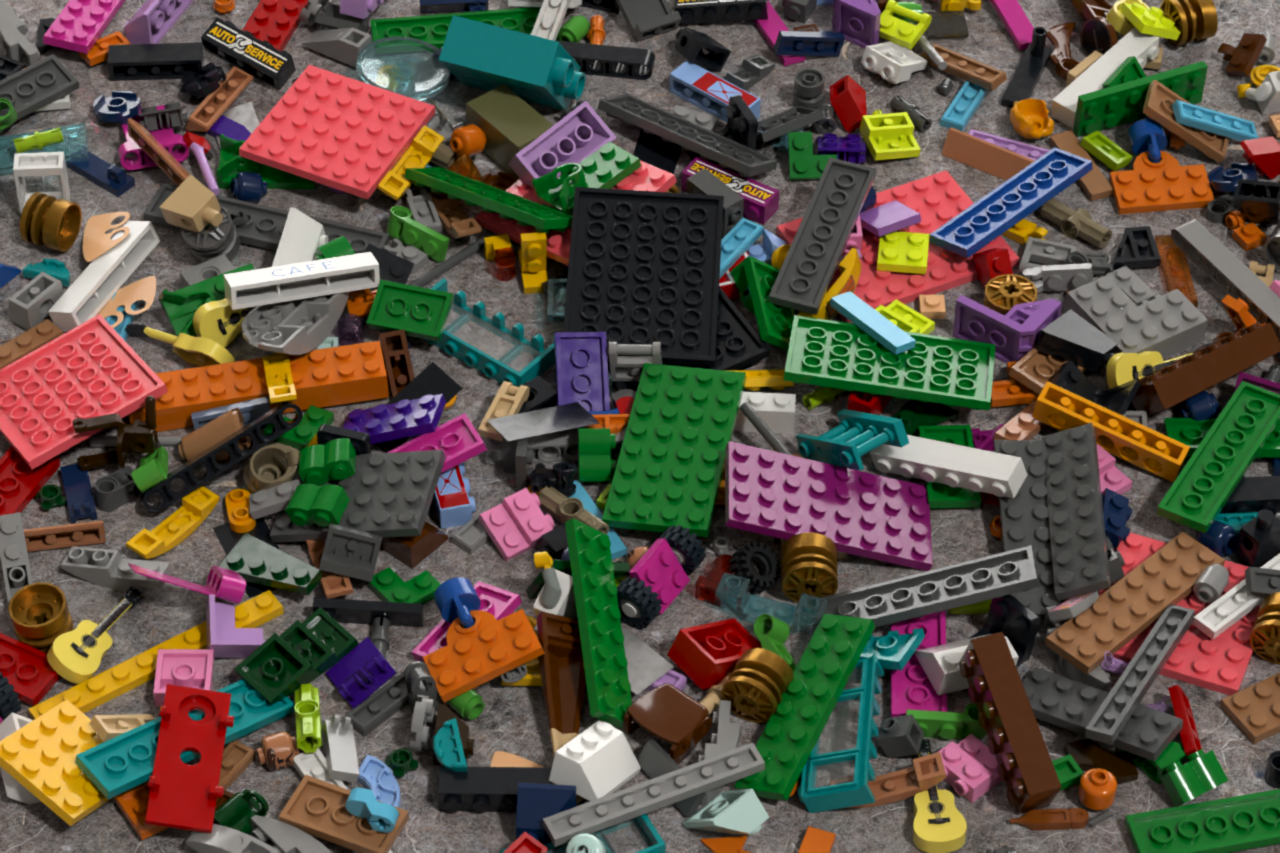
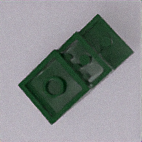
M320 607L303 623L297 620L280 636L274 633L234 670L272 705L293 694L295 690L300 688L301 684H308L327 671L358 645V641Z

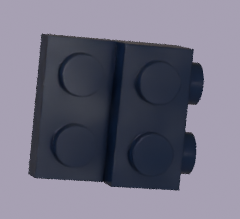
M1106 488L1101 493L1105 534L1111 541L1113 548H1115L1122 540L1125 541L1130 533V528L1126 526V522L1131 517L1132 508L1128 506V498Z

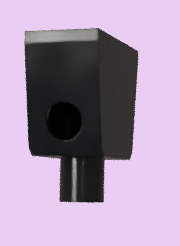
M686 27L680 29L676 34L677 41L674 47L688 61L721 72L731 53L729 49L707 34ZM703 47L710 53L705 54L703 52Z
M1239 179L1233 200L1243 219L1247 222L1260 223L1264 228L1277 225L1280 220V183Z
M1260 510L1257 517L1241 527L1230 560L1244 566L1260 568L1280 553V520L1270 510Z

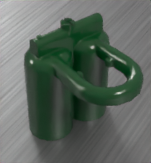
M245 789L242 793H235L215 811L213 824L226 826L249 835L252 831L251 817L254 815L265 817L269 810L268 803L256 790Z

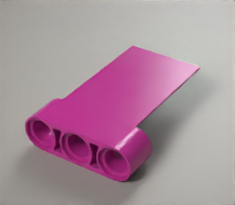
M164 105L156 106L157 110L165 109ZM161 115L163 129L160 130L158 116H156L158 130L149 132L178 162L186 160L189 156V148L186 146L183 136L174 134L171 123L170 128H167L165 115ZM132 117L138 123L144 120L143 117ZM121 124L127 141L118 148L121 165L127 170L158 166L129 136L128 124ZM176 145H181V146H182V147H181L180 149H178V150H173V149H172V148H173L174 146H176ZM128 153L135 154L131 158H125V155H127Z
M128 563L129 567L137 574L203 594H212L216 598L236 604L241 602L246 588V580L237 572L215 565L209 571L205 587Z

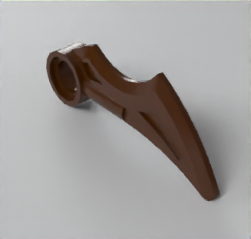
M1076 22L1059 24L1047 30L1046 37L1054 46V52L1049 58L1056 66V74L1064 80H1067L1068 72L1079 64L1075 59H1072L1070 38Z

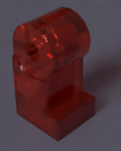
M723 554L717 556L714 560V568L708 577L699 576L695 585L696 599L718 607L721 606L736 582V579L733 581L731 577L735 573L729 570V567L732 566L729 563L730 559L733 558L731 555Z

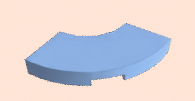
M367 754L359 767L360 775L357 782L372 790L378 801L400 808V787L392 770L379 759Z

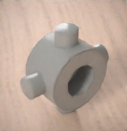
M719 536L714 539V542H710V547L713 548L716 554L722 556L727 554L729 549H733V544H730L729 539L725 536Z

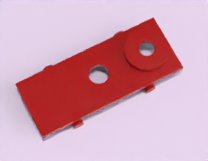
M167 684L164 705L160 706L159 712L161 724L153 774L149 776L148 782L150 793L145 824L212 833L217 797L223 798L224 787L218 785L227 727H233L234 716H229L230 693ZM193 710H199L204 714V718L195 721L188 714ZM185 751H194L199 754L201 760L195 765H187L182 762L180 755Z

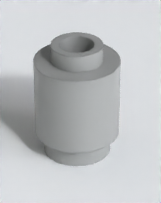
M1260 31L1257 34H1263L1267 41L1256 63L1268 64L1275 57L1276 40L1270 32Z
M1211 564L1206 567L1193 587L1197 598L1205 603H1213L1219 599L1229 582L1228 570L1220 564Z

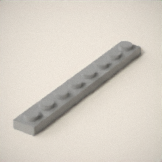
M752 742L543 818V826L556 847L569 842L578 834H592L765 770V762Z

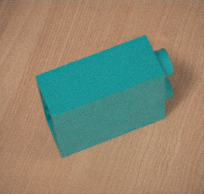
M455 15L452 16L439 61L463 85L491 91L504 84L524 101L559 110L568 109L571 99L579 100L585 87L586 75L580 72L581 67L559 42Z

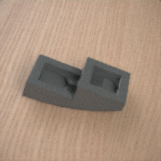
M759 54L745 58L741 68L727 72L725 80L743 90L748 89L765 78L775 68V63Z

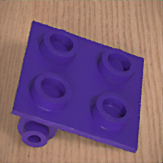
M825 133L823 136H818V151L822 152H818L817 155H832L837 151V159H839V151L844 152L843 161H846V155L849 152L848 162L859 165L860 163H865V154H861V152H866V144L860 135L848 134L846 137H837L836 134Z
M367 637L330 668L326 674L339 689L338 692L354 709L396 674V671Z

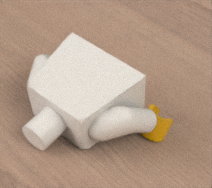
M1280 71L1267 74L1261 85L1256 89L1251 88V84L1237 85L1238 98L1247 97L1250 100L1256 101L1262 115L1280 111Z

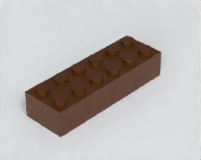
M1256 322L1248 327L1240 328L1232 332V335L1220 338L1212 342V345L1202 347L1194 351L1192 355L1182 357L1174 361V364L1162 367L1154 371V374L1138 379L1137 381L1141 386L1132 400L1135 410L1146 411L1147 416L1166 410L1279 353L1280 342L1271 322L1264 325Z
M999 632L972 639L959 662V669L962 677L968 681L970 700L973 704L976 703L979 724L987 732L989 751L992 755L996 756L998 775L1002 781L1005 780L1008 789V802L1011 807H1015L1017 815L1049 807L1061 789V784L1004 634Z

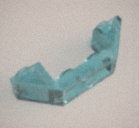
M725 572L716 590V596L740 620L754 624L760 615L769 614L786 622L791 634L819 624L828 605L827 599L802 593L797 606L749 594L750 579Z

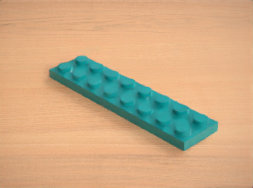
M244 679L217 690V692L231 694L229 716H234L233 727H227L224 745L294 713L295 704L288 697L271 705ZM193 710L188 714L195 721L204 718V714L199 710ZM161 717L76 755V765L107 799L149 781V776L153 774ZM185 751L180 755V759L184 763L200 757L194 751Z

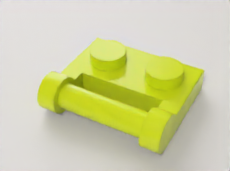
M889 0L880 17L879 37L912 50L929 27L932 16L926 13L920 14L898 5V2L894 0ZM894 13L918 22L917 26L893 17Z

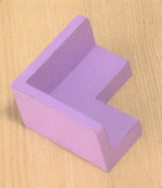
M209 594L206 604L207 649H214L215 658H247L266 641L263 640V628H235L234 603H215V595Z

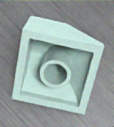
M753 789L731 790L719 793L684 821L683 825L689 829L733 835L747 834L750 836L762 829L761 824L770 817Z

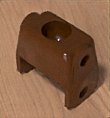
M669 683L659 685L654 690L641 696L627 709L623 717V731L631 735L641 726L654 736L673 744L670 748V757L678 765L692 753L700 740L710 731L713 724V719L708 716V709Z

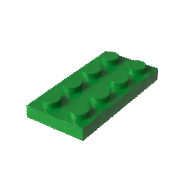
M970 425L919 426L918 436L921 438L974 448ZM925 481L930 509L981 507V492Z

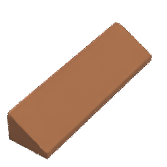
M233 66L226 74L225 82L222 79L219 82L220 87L209 94L188 117L185 129L188 131L208 132L252 82L254 76Z
M129 118L127 121L129 136L179 187L190 174L144 126Z
M952 127L948 131L942 150V155L1005 181L1035 161Z
M103 520L24 529L27 552L106 543Z

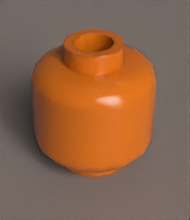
M474 124L456 128L451 134V149L462 158L477 155L485 148L486 135L481 128Z
M1093 768L1086 771L1081 777L1078 792L1081 803L1085 807L1096 811L1109 808L1114 803L1116 796V778L1106 769Z

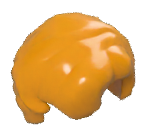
M1029 98L1019 101L1011 108V123L1017 134L1023 138L1040 139L1041 137L1050 136L1054 131V121L1047 115L1049 110L1044 100Z

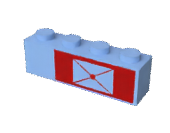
M688 60L670 73L669 92L719 117V119L727 122L728 118L727 105H729V99L735 95H741L757 119L760 117V98Z
M463 462L440 474L432 498L441 529L465 525L472 519V513L476 512L474 497H469L468 495L470 493L468 478H463V475H465Z

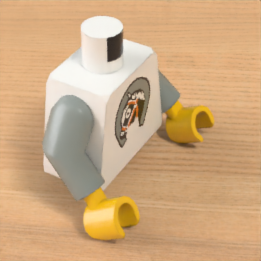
M546 551L534 553L536 568H544L542 576L545 582L533 605L536 616L542 611L575 619L577 617L572 576L551 568L553 566V559ZM536 623V625H535V627L533 628V630H534L535 634L538 636L537 623Z

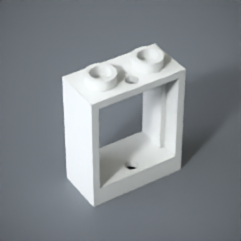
M64 152L15 153L13 172L20 214H22L23 208L30 196L36 193H27L25 177L59 175L61 191L39 193L53 196L57 200L64 199L70 201Z

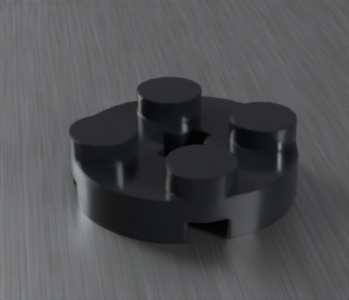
M211 62L204 65L201 69L202 71L182 78L181 92L185 99L191 100L190 96L200 99L220 87L218 82L221 79L225 82L227 78L222 67L215 66Z

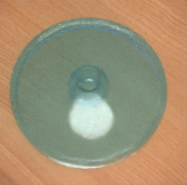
M388 37L371 42L360 51L356 61V75L359 81L419 101H425L440 94L448 85L450 71L439 61L441 51L425 41L409 37Z

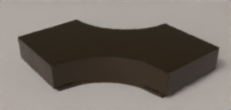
M1088 738L1064 744L1065 754H1070L1082 771H1088L1093 768L1106 769L1115 776L1117 785L1138 780L1139 773L1128 752L1112 753L1097 746L1092 739Z

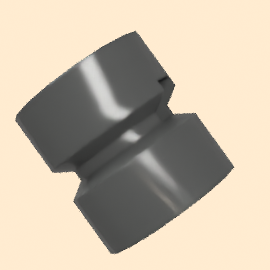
M806 68L795 74L794 107L802 106L816 109L817 106L823 103L825 76L822 72L813 68Z

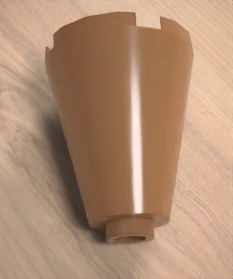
M238 407L231 409L181 438L182 444H178L182 459L187 458L190 461L243 428L244 424L242 421L245 420ZM242 436L238 440V447L240 449H246L251 444L249 436ZM220 450L216 453V461L228 459V452L226 450Z

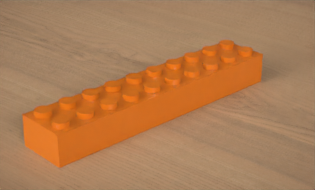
M380 340L317 349L301 355H288L297 401L290 402L296 404L301 411L308 410L311 405L322 408L389 398L387 374ZM263 358L155 373L165 383L168 392L156 400L157 427L154 430L161 432L194 427L191 413L266 396H268L269 400ZM281 403L270 404V408L273 409ZM145 405L134 413L129 414L131 424H134L135 419H139L140 422L145 420ZM287 408L283 413L295 412V409Z

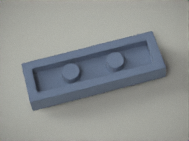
M268 396L191 413L194 429L202 427L237 407L244 417L245 421L242 422L246 426L271 410Z

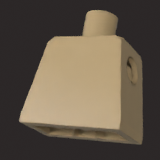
M189 175L160 206L167 223L196 233L201 232L208 223L216 227L223 220V214L220 213L221 207L215 194L192 175Z

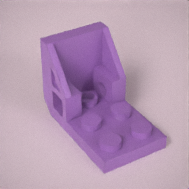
M834 0L833 32L843 33L846 41L864 49L866 46L879 44L881 11L875 0Z
M961 295L956 300L953 337L968 341L996 344V359L1006 364L1007 362L1019 361L1035 347L1041 330L1060 317L1062 303L1055 299L1016 304L1004 316Z

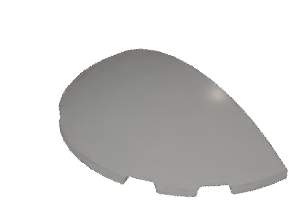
M350 292L257 306L242 321L243 337L249 344L275 353L288 355L308 353L317 348L330 335L344 310Z

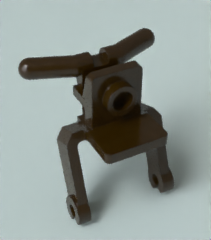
M151 395L145 398V420L141 422L139 419H135L134 424H127L122 421L121 415L115 413L87 419L77 418L72 421L75 433L112 426L117 428V450L80 456L77 458L79 470L82 471L113 463H118L119 468H124L127 453L153 454L160 447L157 431L154 430L157 427L156 400Z

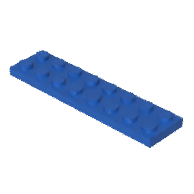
M1054 147L929 235L930 243L969 258L1093 169L1092 161Z

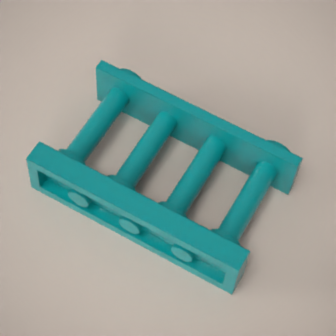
M848 409L838 412L839 425L818 437L800 433L796 435L798 451L803 458L859 471L864 469L860 457L883 444L902 448L910 443L902 419Z

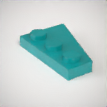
M923 628L913 629V634L900 635L899 630L888 631L886 636L873 637L871 634L859 660L867 659L875 654L882 668L902 671L925 638Z

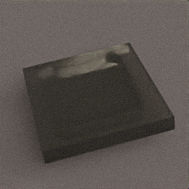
M964 11L923 12L932 16L931 23L926 29L927 39H953L969 36Z

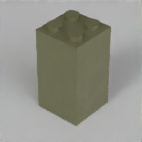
M504 84L466 103L467 125H477L486 135L487 141L482 152L506 173L513 174L519 178L508 163L518 152L550 129L553 124Z

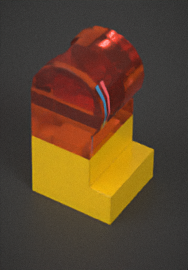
M508 234L485 237L484 254L486 260L494 261V276L500 281L512 280L516 275L515 255Z

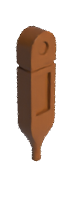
M1082 808L1031 810L1024 816L1012 818L1009 821L1010 824H1022L1036 831L1069 828L1082 829L1087 826L1089 814Z

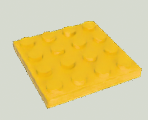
M66 699L0 741V767L69 826H72L112 798L107 799L75 763L77 754L104 742L91 727V719Z

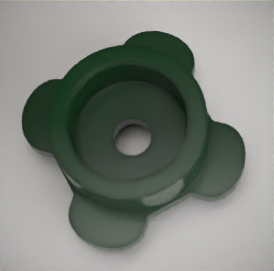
M54 484L45 485L36 494V499L42 503L41 508L43 510H50L66 503V497L61 495V488Z
M404 748L394 750L390 757L385 759V764L393 770L395 777H403L410 770L418 768V761L413 760L412 753Z

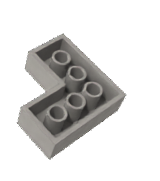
M1108 275L1067 292L1063 312L1066 313L1071 309L1118 343L1114 354H1139L1143 351H1157L1162 355L1163 359L1204 341L1208 323L1207 318L1178 289L1137 306Z

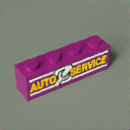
M698 156L682 171V191L686 192L687 178L703 169H707L744 198L743 217L762 225L779 209V190L753 179L740 176L734 171L722 168Z

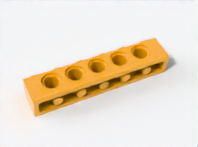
M1048 381L1037 398L1032 418L1060 431L1092 423L1095 428L1096 444H1099L1108 453L1173 483L1179 475L1190 449V446Z

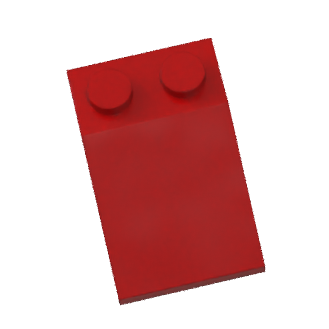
M735 618L680 629L667 656L693 680L697 687L704 690L712 685H717L727 673L733 672L745 651L752 648H763L757 639Z

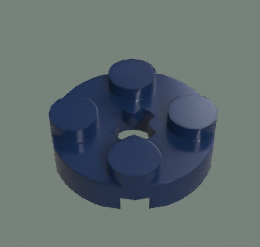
M126 90L111 92L112 96L107 98L103 94L93 103L96 120L99 123L118 122L119 124H127L128 119H132L142 109L140 97L137 98L136 93Z
M1232 163L1231 168L1225 170L1223 166H1220L1208 174L1213 193L1231 191V194L1234 195L1239 179L1258 181L1256 169L1248 163Z

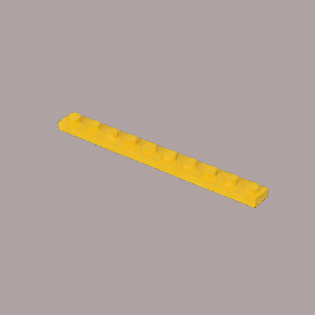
M270 590L235 606V628H256L284 614L283 605ZM206 621L29 708V716L32 720H35L66 699L82 713H86L154 679L158 649H207Z

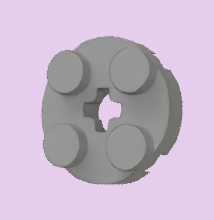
M308 0L307 9L303 7L299 20L313 27L316 24L317 13L320 14L321 11L326 12L327 5L329 3L332 4V0Z
M426 695L417 696L418 701L415 703L411 732L414 734L413 741L410 740V751L422 752V750L429 749L431 734L429 733L430 727L427 724L433 723L435 707L434 699H430V696Z

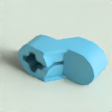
M353 788L345 805L349 813L366 818L372 830L388 833L393 831L399 817V812L395 807L387 803L378 802L373 791L370 789Z

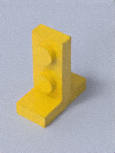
M546 232L521 234V249L518 250L524 294L544 293L541 283L548 281L546 272Z

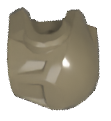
M274 443L264 446L251 454V458L243 468V476L247 488L252 493H256L260 490L292 481L293 476L298 473L299 451L295 450L292 446Z

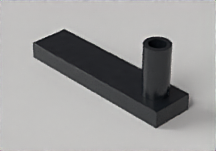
M1036 27L1033 29L1032 43L1029 44L1002 97L1001 106L1012 108L1013 102L1031 97L1052 52V49L1045 47L1047 35L1045 28Z
M330 598L313 599V613L321 607L338 623L373 625V620L381 617L380 625H383V617L390 621V626L423 628V604Z

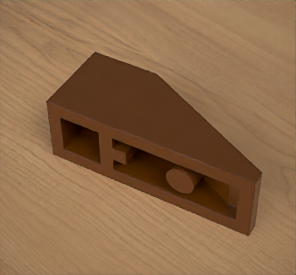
M404 329L380 333L378 337L387 374V383L392 398L415 378Z

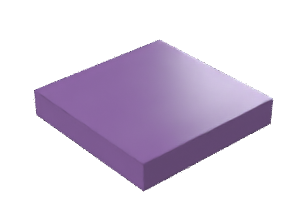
M895 200L861 212L860 220L861 227L881 237L920 223L921 216L920 213Z

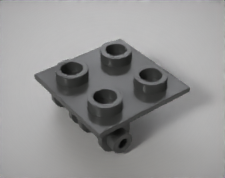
M180 102L166 104L163 110H157L156 106L142 108L141 113L136 115V118L143 117L144 120L139 121V123L148 131L158 130L156 116H158L160 130L163 129L161 115H165L167 128H170L168 114H170L172 127L184 126V123H188L187 113L182 114V110L187 107L180 106Z

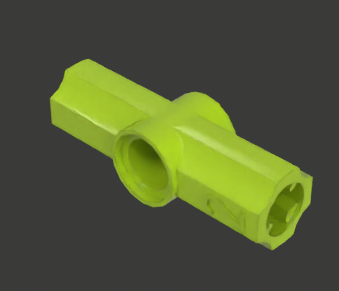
M311 683L301 684L300 688L295 690L294 712L297 748L303 750L306 754L315 753L322 746L319 689L312 686Z

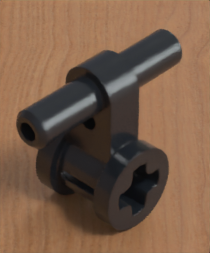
M561 462L554 464L553 469H546L544 464L538 463L530 475L531 491L538 493L541 488L547 486L548 488L553 487L565 496L575 494L574 475L576 474V465Z

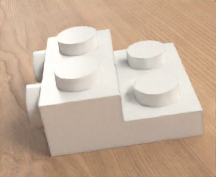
M891 41L866 46L861 60V64L872 73L880 74L883 79L892 84L909 81L912 73L926 69L928 60Z

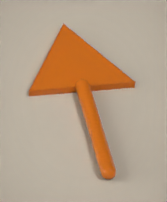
M748 836L700 839L713 853H752L742 850Z

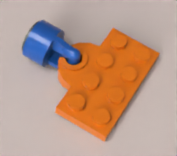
M1145 118L1135 122L1129 128L1128 137L1132 151L1137 155L1132 170L1110 172L1109 175L1119 214L1204 208L1208 206L1209 202L1214 200L1204 164L1180 166L1176 158L1169 153L1163 152L1167 146V138L1161 124L1155 120Z
M463 577L448 579L435 591L434 600L442 618L452 624L449 626L446 635L448 645L424 656L423 659L436 682L437 690L444 703L545 654L523 609L497 620L493 614L479 610L481 602L474 586L469 579Z

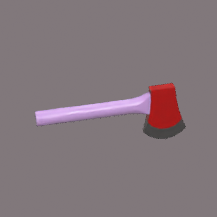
M187 131L183 135L185 144L196 156L208 189L217 196L220 191L206 158L212 159L216 154L215 149L206 138Z

